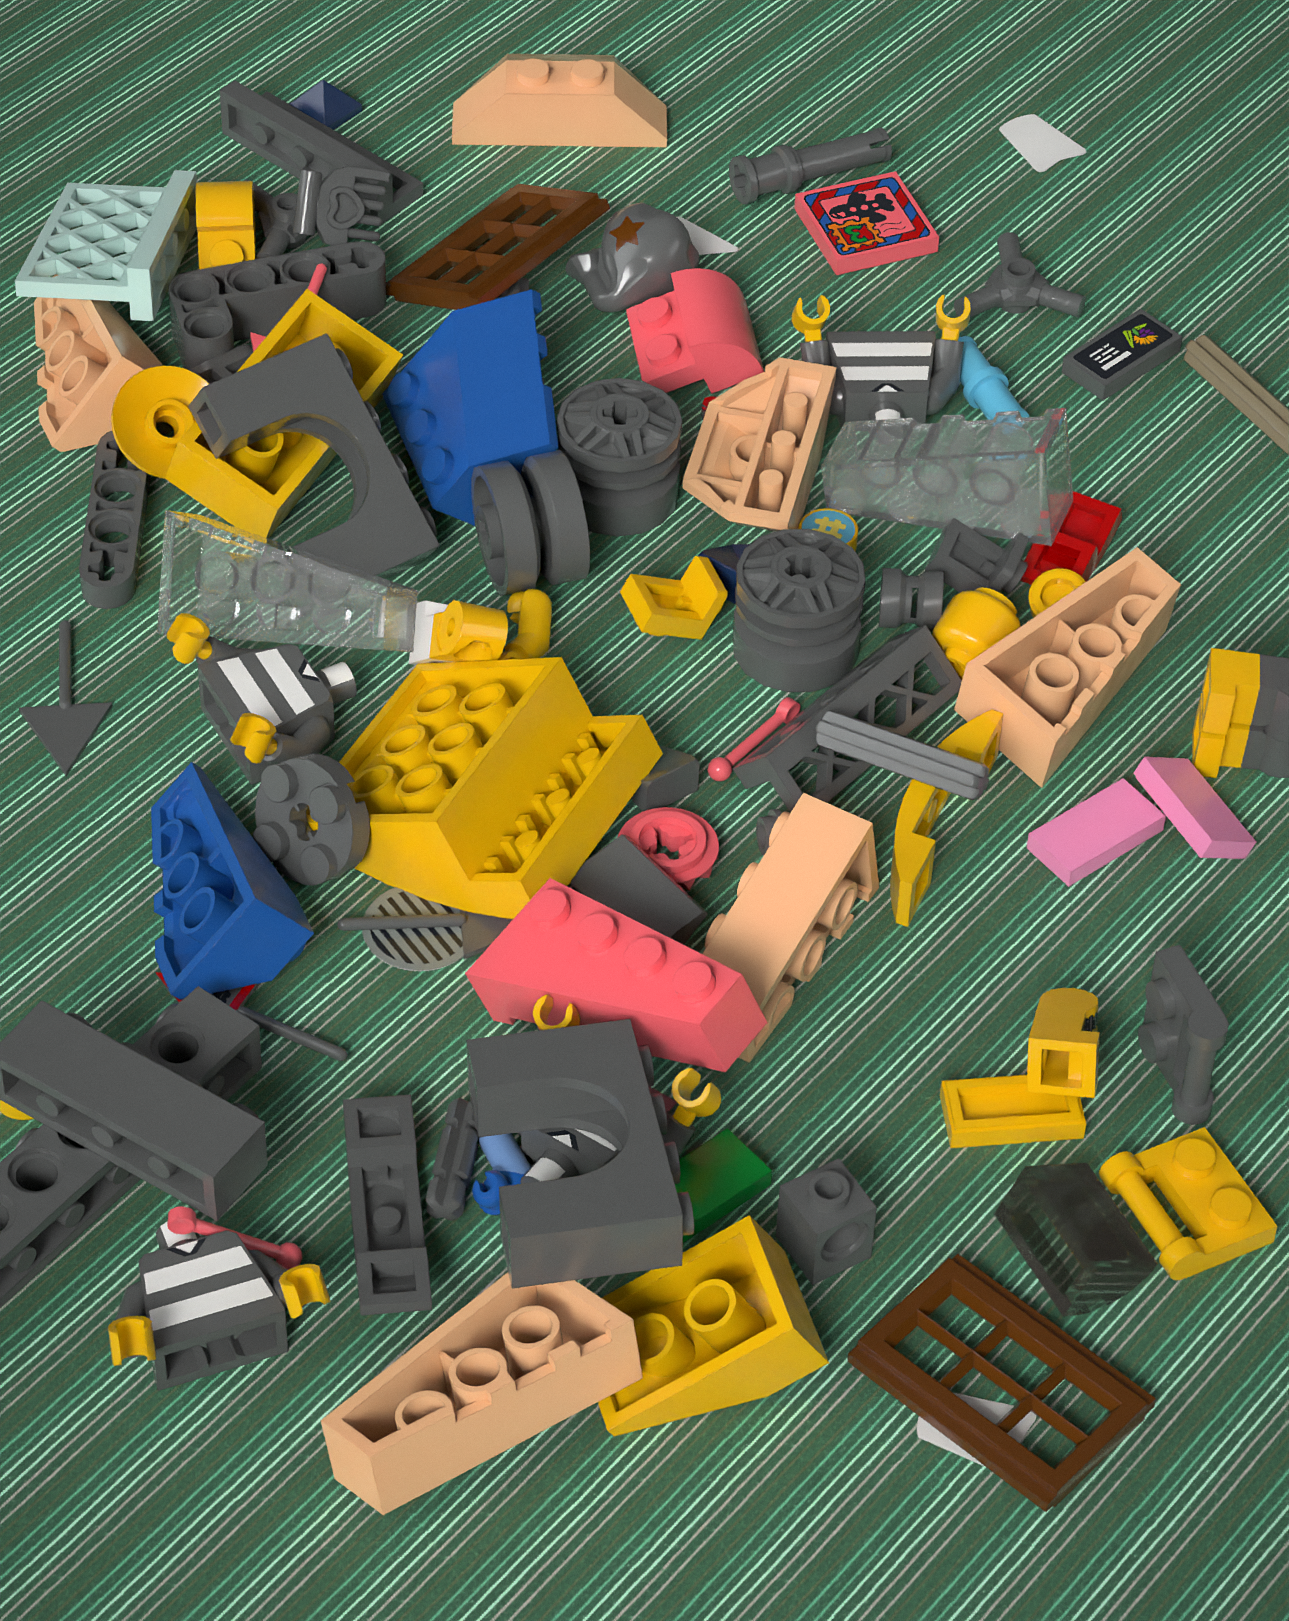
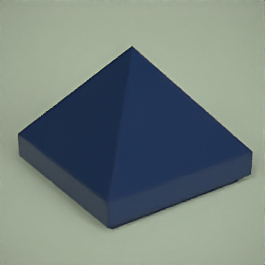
M325 80L320 81L290 103L291 106L332 130L362 112V104Z

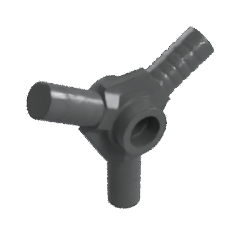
M253 183L255 211L259 214L264 237H267L255 259L283 255L286 249H293L303 245L306 237L309 235L292 233L297 194L282 193L273 197Z
M1006 232L1000 235L997 240L1001 265H997L986 281L985 288L954 301V309L958 317L963 314L964 299L967 297L971 307L970 318L994 307H1000L1008 313L1019 314L1028 311L1031 306L1039 307L1040 305L1079 318L1085 306L1086 296L1050 285L1036 271L1035 265L1023 258L1018 235Z

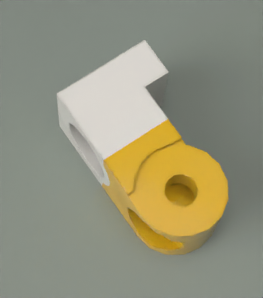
M455 600L449 603V605L431 601L416 603L409 664L498 660L503 652L508 634L506 613L504 610Z

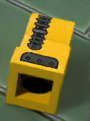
M1057 988L1042 994L1028 1038L1027 1092L1095 1098L1098 1085L1100 1032H1097L1098 998L1093 993L1077 988Z

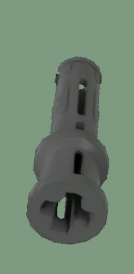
M878 127L872 131L798 150L791 146L778 145L767 155L751 159L745 155L734 156L729 164L730 184L737 200L745 205L754 203L758 195L778 190L783 194L794 193L802 186V182L878 162H888L892 155L891 144L871 149L870 146L890 138L882 127Z

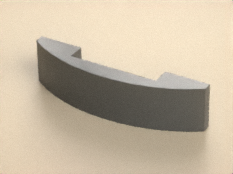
M411 1094L343 1099L360 1315L432 1310Z

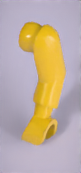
M528 589L512 594L507 603L508 613H513L510 619L518 624V635L506 645L505 652H502L498 660L540 658L548 652L550 647L552 602L546 593L538 589Z

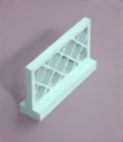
M174 170L166 187L67 183L15 279L16 296L129 302L131 320L154 321L169 289L168 285L174 278L197 228L196 171ZM116 214V216L103 219V218H105V217H108V216H111V215ZM80 225H84V226H81V227H78V228H75V229L70 230L71 228H74V227H77V226H80ZM134 228H139V229H136V230H133V231H129V232H126V233L124 232V231L131 230V229H134ZM103 238L105 239V240L98 241V242H95V243H92V244L90 243V242H93V241H96V240H99V239H103ZM68 249L71 250V251H67V252H64V253H61V254H58V255L56 254V253H59V252H62V251H65V250H68ZM126 252V254H123V255H120V256H116V257H112V256H114V255H117V254ZM92 263V265H89V266H86V267H83V268H80V269L77 268V267H80V266H83V265ZM114 277V278L117 279V280H105V279Z

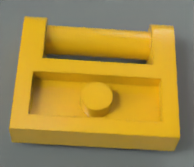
M1205 1127L1135 1155L1128 1151L1120 1152L1105 1161L1099 1170V1177L1109 1192L1121 1195L1160 1250L1159 1262L1173 1280L1188 1278L1274 1243L1277 1231L1276 1223ZM1155 1182L1195 1240L1192 1237H1184L1147 1186L1148 1183Z

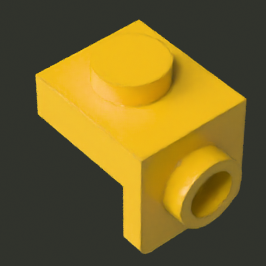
M695 556L681 580L630 574L620 591L641 632L653 636L668 635L702 640L727 598V590L708 557Z

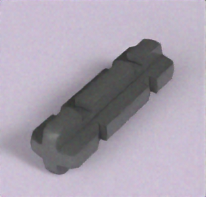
M461 1098L454 1099L448 1105L444 1121L447 1125L442 1130L432 1170L434 1178L430 1180L426 1195V1211L435 1219L443 1217L454 1221L463 1214L467 1197L464 1194L470 1185L479 1147L477 1140L480 1137L478 1136L471 1101Z

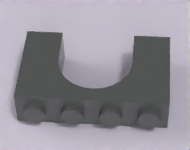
M327 333L202 387L188 406L216 459L277 433L298 432L323 441L345 463L351 476L354 494L352 510L347 522L289 548L273 565L300 619L422 563L440 546L436 539L437 529L432 516L424 507H419L408 486L409 477L405 465L396 454H391L380 434L381 424L375 409L369 402L362 400L352 381L353 372L347 356L339 348L335 349Z
M625 1019L466 1040L468 1091L479 1137L547 1128H572L600 1136L619 1151V1154L609 1163L587 1174L499 1187L500 1236L512 1289L682 1266L683 1236L694 1233L691 1199L687 1191L679 1193L676 1191L675 1184L680 1183V1164L676 1144L674 1141L663 1143L662 1135L667 1133V1118L663 1096L661 1093L650 1094L649 1087L654 1085V1070L650 1048L648 1045L637 1046L631 1020Z

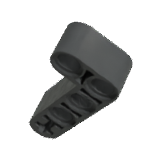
M364 241L350 242L193 270L177 275L171 280L168 288L172 336L183 368L189 370L212 358L224 355L226 352L234 349V341L250 339V332L267 336L304 291L308 289L315 268L320 263L326 265L327 271L317 296L352 320L378 314L387 303L385 253L373 243Z

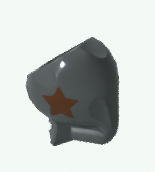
M639 202L624 206L616 211L606 224L601 247L571 255L565 270L568 276L584 285L596 309L602 312L613 313L641 304L650 298L659 297L674 291L670 273L698 268L700 257L692 244L688 230L678 218L666 211Z

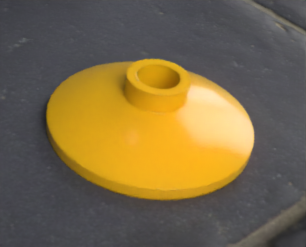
M175 366L150 367L128 379L118 392L111 413L113 435L125 457L145 473L165 479L178 441L196 421L188 406L202 387L209 383L194 372ZM166 422L170 424L174 430V436L168 438L161 435L156 430V423Z

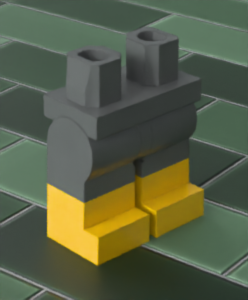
M1211 648L1192 731V764L1203 777L1217 778L1219 766L1259 769L1269 776L1289 778V658Z

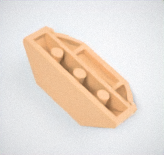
M506 54L453 103L452 145L667 147V108L614 55Z
M779 357L765 366V372L743 380L710 401L683 477L682 488L728 521L738 525L769 531L799 529V523L803 517L821 459L837 367Z

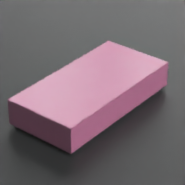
M1144 757L1134 772L1136 779L1200 858L1245 859L1256 844L1255 839L1189 759Z
M1123 778L1028 834L1027 849L1069 887L1162 832L1166 815Z

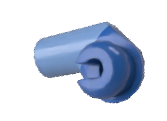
M512 1133L479 1138V1145L493 1169L485 1172L487 1178L483 1184L475 1180L472 1194L480 1208L490 1215H500L499 1187L521 1184V1178L531 1168Z

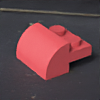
M692 268L670 273L674 291L659 297L650 298L641 304L626 309L641 379L663 390L665 393L704 379L711 394L764 372L746 299L739 286L731 278L720 272Z

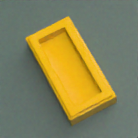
M1027 1075L941 1081L940 1100L950 1148L1084 1139L1086 1120L1080 1097L1027 1092Z

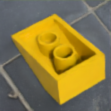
M750 1215L684 1251L682 1266L650 1270L602 1297V1299L633 1319L643 1376L639 1381L598 1402L607 1431L613 1436L768 1397L829 1363L786 1252Z

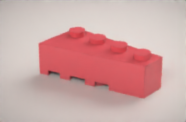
M551 878L465 973L493 1021L513 1025L516 1019L535 1023L533 1017L534 1005L539 998L549 994L553 998V1007L547 1020L550 1026L558 1025L564 1020L566 1009L571 1002L579 1013V1025L630 1019L637 1046L648 1045L651 1056L726 1072L767 1024L757 1001L741 973Z

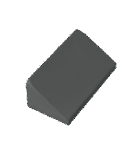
M623 834L584 862L570 882L579 893L685 945L708 914L641 848Z

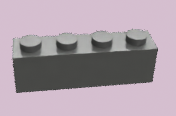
M41 1000L0 1042L1 1101L216 1221L220 1219L268 1165L265 1122L260 1120L251 1109L240 1103L231 1104L204 1089L190 1075L182 1072L174 1073L152 1061L135 1045L128 1042L119 1043L97 1031L78 1014L72 1012L64 1013Z

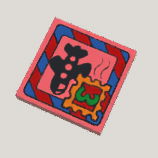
M896 171L795 194V211L836 275L938 252V234Z

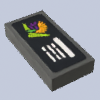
M1139 309L1063 357L1062 373L1104 401L1180 352L1182 336L1144 310Z

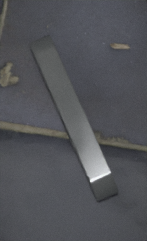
M113 431L107 432L102 436L97 445L79 563L82 597L88 604L102 609L117 608L126 604L133 598L136 591L151 475L137 468L129 460L127 462L128 469L118 468V462L125 455L118 447ZM124 491L134 495L129 500L120 502L105 499L108 494ZM111 532H121L128 535L125 540L116 543H106L99 540L102 535ZM104 566L114 567L115 573L109 581H104Z

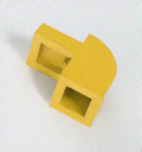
M253 181L196 182V227L198 232L199 269L255 260L256 230Z

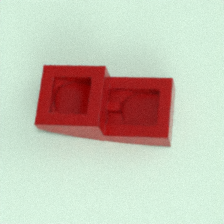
M1067 489L1049 526H1042L1024 560L1028 563V566L1020 581L1032 585L1034 580L1042 573L1060 568L1076 572L1087 582L1102 559L1122 521V508Z

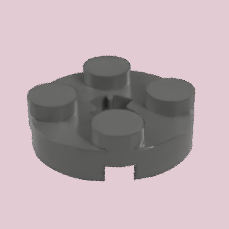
M307 754L267 766L262 772L261 784L256 797L255 817L257 828L253 833V839L279 871L289 879L304 885L314 886L340 878L345 871L354 869L362 861L369 841L370 821L365 801L356 803L353 792L347 785L348 783L355 782V780L344 766L325 755ZM307 806H309L311 818L318 822V830L312 831L307 822Z

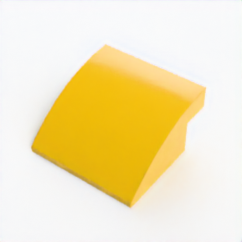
M562 657L418 663L339 761L355 780V782L348 783L347 785L353 792L356 803L365 801L370 821L368 846L362 861L354 869L389 886L397 887L428 901L467 912L514 919L549 878L568 886L642 784L641 780L649 774L663 753L643 715L593 716ZM307 806V822L312 831L318 830V822L311 818L310 809Z

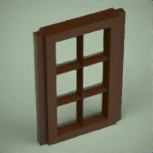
M517 184L386 282V295L394 296L395 300L400 302L453 310L494 300L610 209L608 200L599 198L598 193ZM524 211H527L525 214H523L521 217H519V218H518L517 220H515L513 223H510V222L513 221L516 217H518L520 214H522ZM557 215V216L554 217L552 220H550L547 224H545L543 227L541 226L544 222H546V221H547L548 219H550L552 216ZM489 238L491 239V240H489L487 243H485L483 246H481L479 249H477L475 252L473 251V250H475L477 247H479L482 243H484L486 240H488ZM518 242L521 243V244H519L517 247H515L513 250H511L508 254H506L505 256L503 255V254L506 253L509 249H511L513 246H515ZM451 267H454V268L451 269L449 272H447L445 275H443L440 279L435 280V279H437L439 276H441L443 273H445L448 269H450ZM481 271H484L482 274H480L478 277H476V278H475L473 281H471L469 284H465V283H467L470 279H472L474 276H476L478 273H480Z
M959 1254L955 1255L952 1259L949 1257L858 1340L857 1346L848 1353L847 1362L1045 1512L1052 1506L1055 1508L1145 1420L1146 1414L1154 1408L1156 1398ZM950 1295L995 1327L972 1349L928 1317ZM916 1327H919L960 1358L938 1381L894 1349ZM1006 1336L1052 1370L1030 1392L984 1359ZM972 1368L1018 1401L996 1424L992 1423L950 1391ZM1064 1379L1110 1412L1088 1434L1082 1432L1042 1402ZM1030 1411L1076 1445L1053 1468L1007 1434Z

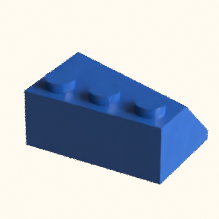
M531 289L452 311L405 368L395 375L388 388L382 394L432 508L475 526L472 506L471 478L475 467L508 460L521 474L527 457L553 452L559 448L552 388L544 385L542 381L540 361L548 354L546 338L538 334L536 330L535 315L542 311L539 292Z

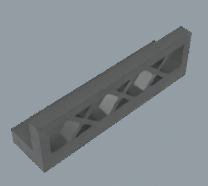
M233 81L220 89L222 133L298 179L300 177V170L322 173V180L332 169L342 167H357L389 172V182L355 177V182L380 185L386 188V194L383 196L355 192L362 199L381 201L384 204V209L381 211L365 209V215L378 216L382 219V223H384L423 196V182L268 91L259 95L237 81Z
M926 625L897 635L885 642L737 764L733 770L745 789L770 781L791 813L803 793L788 770L799 761L817 765L816 791L810 796L827 803L868 769L871 764L857 759L849 761L834 757V751L820 745L818 753L812 751L818 746L816 742V724L818 721H821L825 712L836 711L850 717L859 712L858 720L907 736L959 692L962 680ZM922 659L940 685L930 695L913 691L914 666ZM896 680H898L897 686L892 685ZM878 695L897 699L895 725L892 727L874 723L875 698ZM912 703L918 704L914 709H912ZM833 769L838 770L839 772L833 776Z

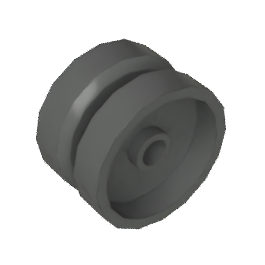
M561 450L527 457L521 474L508 460L478 466L473 469L471 493L478 542L486 571L494 589L500 596L534 589L540 572L551 585L587 578L590 568V545L583 501L572 467Z

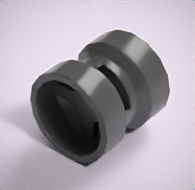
M882 568L879 627L898 628L903 623H912L918 627L926 625L929 631H933L942 614L944 572L925 570L919 576L906 575L902 569ZM912 588H917L916 612L911 611Z

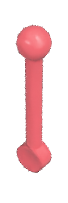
M790 697L783 699L778 705L776 713L724 758L717 757L710 761L707 769L709 776L715 781L728 779L732 773V766L782 723L787 724L799 714L800 704Z
M175 1207L168 1213L167 1227L175 1234L184 1235L195 1232L209 1236L226 1230L238 1234L247 1250H259L268 1257L276 1259L277 1263L288 1270L299 1266L303 1258L300 1247L295 1243L286 1242L279 1246L196 1218V1212L188 1207Z

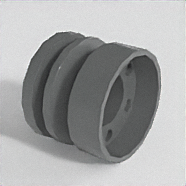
M614 378L597 380L575 389L562 402L557 416L559 447L557 451L561 450L567 457L575 474L583 501L588 530L593 533L618 537L642 534L662 525L675 511L679 498L680 464L678 458L681 451L682 418L678 405L663 390L644 381Z
M783 529L761 536L746 547L736 565V608L734 610L732 638L735 660L745 674L763 686L785 692H814L836 684L853 669L859 656L861 637L860 615L863 610V594L865 592L863 562L848 544L831 534L811 529Z

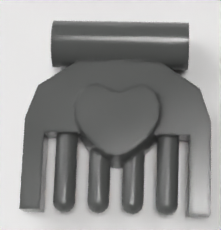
M342 167L332 169L322 180V173L300 170L292 233L314 236L316 228L322 243L328 246L350 243L347 242V237L378 241L380 239L378 232L349 227L356 223L380 226L382 224L380 217L365 215L364 212L365 209L383 210V202L362 199L355 192L383 196L386 194V188L380 185L355 182V177L389 182L390 173L357 167Z

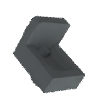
M953 517L942 530L924 570L944 572V583L958 592L974 591L980 587L993 589L997 592L1003 590L1009 594L1019 583L1028 566V563L1023 561L1021 557L1030 538L1018 532L1003 549Z

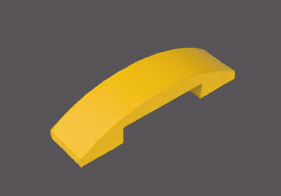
M991 709L973 718L945 738L937 747L983 763L989 768L990 772L998 757L1003 713ZM913 779L903 797L897 817L890 878L891 905L895 922L906 927L909 926L931 884L936 840L928 838V835L951 794Z

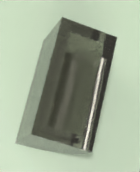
M1087 1163L1025 1166L994 1213L1063 1317L1090 1313L1117 1301L1137 1287L1158 1264Z

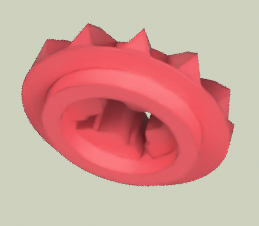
M662 807L643 811L629 819L618 834V837L622 834L628 836L677 884L689 891L696 878H710L713 864L719 857V841L712 826L699 815L684 809ZM657 840L661 846H666L670 852L678 851V859H669L665 853L657 854Z

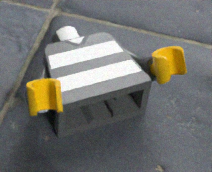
M945 294L938 299L935 316L936 323L942 330L941 339H936L935 331L826 332V340H822L821 329L830 314L828 299L820 295L817 301L819 318L811 319L803 313L801 297L798 299L792 312L791 321L793 326L805 335V342L800 343L802 361L837 367L829 414L837 416L840 428L844 434L848 436H871L872 444L876 448L889 451L899 448L904 443L906 436H919L925 432L927 415L939 413L959 387L964 342L958 341L959 332L968 326L971 311L970 302L967 297L964 299L963 314L957 318H950L944 314Z
M181 613L176 617L166 634L170 642H175L172 648L173 655L182 664L192 663L196 658V662L199 664L197 666L201 710L251 785L261 782L262 772L267 766L307 754H319L325 746L332 742L335 737L333 705L353 698L357 694L354 677L345 662H340L315 672L298 646L285 644L267 649L236 648L209 636V628L198 617L188 613Z
M546 994L539 998L534 1005V1021L541 1030L578 1026L580 1024L579 1013L571 1002L566 1009L564 1020L554 1026L548 1025L547 1021L553 1007V998ZM692 1068L682 1070L675 1077L672 1083V1095L675 1100L662 1094L667 1118V1133L662 1135L663 1143L674 1141L678 1157H680L696 1131V1128L692 1125L695 1117L712 1115L721 1104L720 1090L712 1082L707 1084L698 1099L690 1100L691 1093L698 1086L701 1075ZM649 1087L650 1094L660 1093L659 1091ZM547 1128L517 1132L521 1136V1150L531 1166L521 1178V1184L587 1174L603 1167L619 1154L618 1149L607 1140L583 1130Z
M166 1222L159 1227L155 1236L160 1250L144 1254L138 1260L141 1281L125 1289L115 1320L108 1326L112 1363L114 1366L122 1365L124 1358L146 1356L148 1361H152L157 1390L160 1391L288 1352L284 1307L288 1308L290 1317L295 1319L303 1314L302 1308L308 1303L321 1302L325 1305L331 1302L322 1271L315 1264L299 1265L288 1270L259 1250H247L238 1234L226 1230L201 1238L195 1232L184 1235L175 1234L168 1229Z

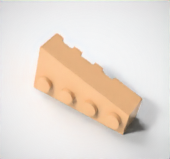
M1136 547L968 662L954 710L967 722L991 709L1003 713L999 751L1042 788L1165 633L1181 584Z

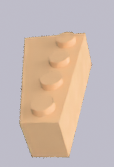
M806 793L801 795L791 813L784 811L778 817L769 837L770 847L759 864L752 862L746 868L738 885V898L727 915L721 913L714 919L705 939L703 955L744 976L767 1021L764 1028L738 1057L749 1063L792 1006L795 992L792 986L794 981L797 979L802 982H810L821 967L826 938L831 935L841 940L853 924L854 915L850 912L855 899L858 897L869 902L879 889L873 823Z
M507 1272L321 1420L334 1479L382 1515L389 1513L642 1379L634 1321L631 1317L575 1280L512 1289L509 1273Z

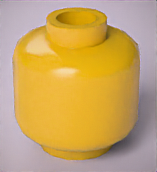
M979 587L974 591H962L951 599L935 625L932 636L962 680L968 662L1017 630L1021 625L1016 616V607L1007 597L993 589Z

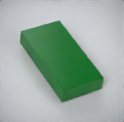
M728 1128L679 1159L680 1183L675 1184L677 1193L686 1191L689 1193L694 1218V1233L684 1235L683 1243L771 1186L772 1170Z

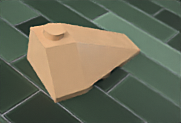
M37 297L34 301L36 346L45 351V365L37 371V384L47 390V401L38 407L39 422L52 447L60 452L96 445L102 436L112 431L111 413L113 403L125 382L144 369L163 365L109 301Z

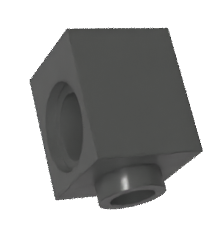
M838 1158L780 1185L776 1237L810 1283L814 1285L871 1258L877 1207Z

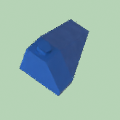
M191 762L151 808L153 864L162 869L163 889L154 895V912L164 917V935L155 940V958L170 994L180 1000H183L198 986L211 994L272 981L288 962L295 960L301 954L307 941L314 934L295 894L202 768Z

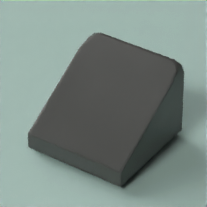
M660 746L663 753L649 774L641 780L642 784L631 797V800L642 811L665 807L697 791L699 761L690 754Z

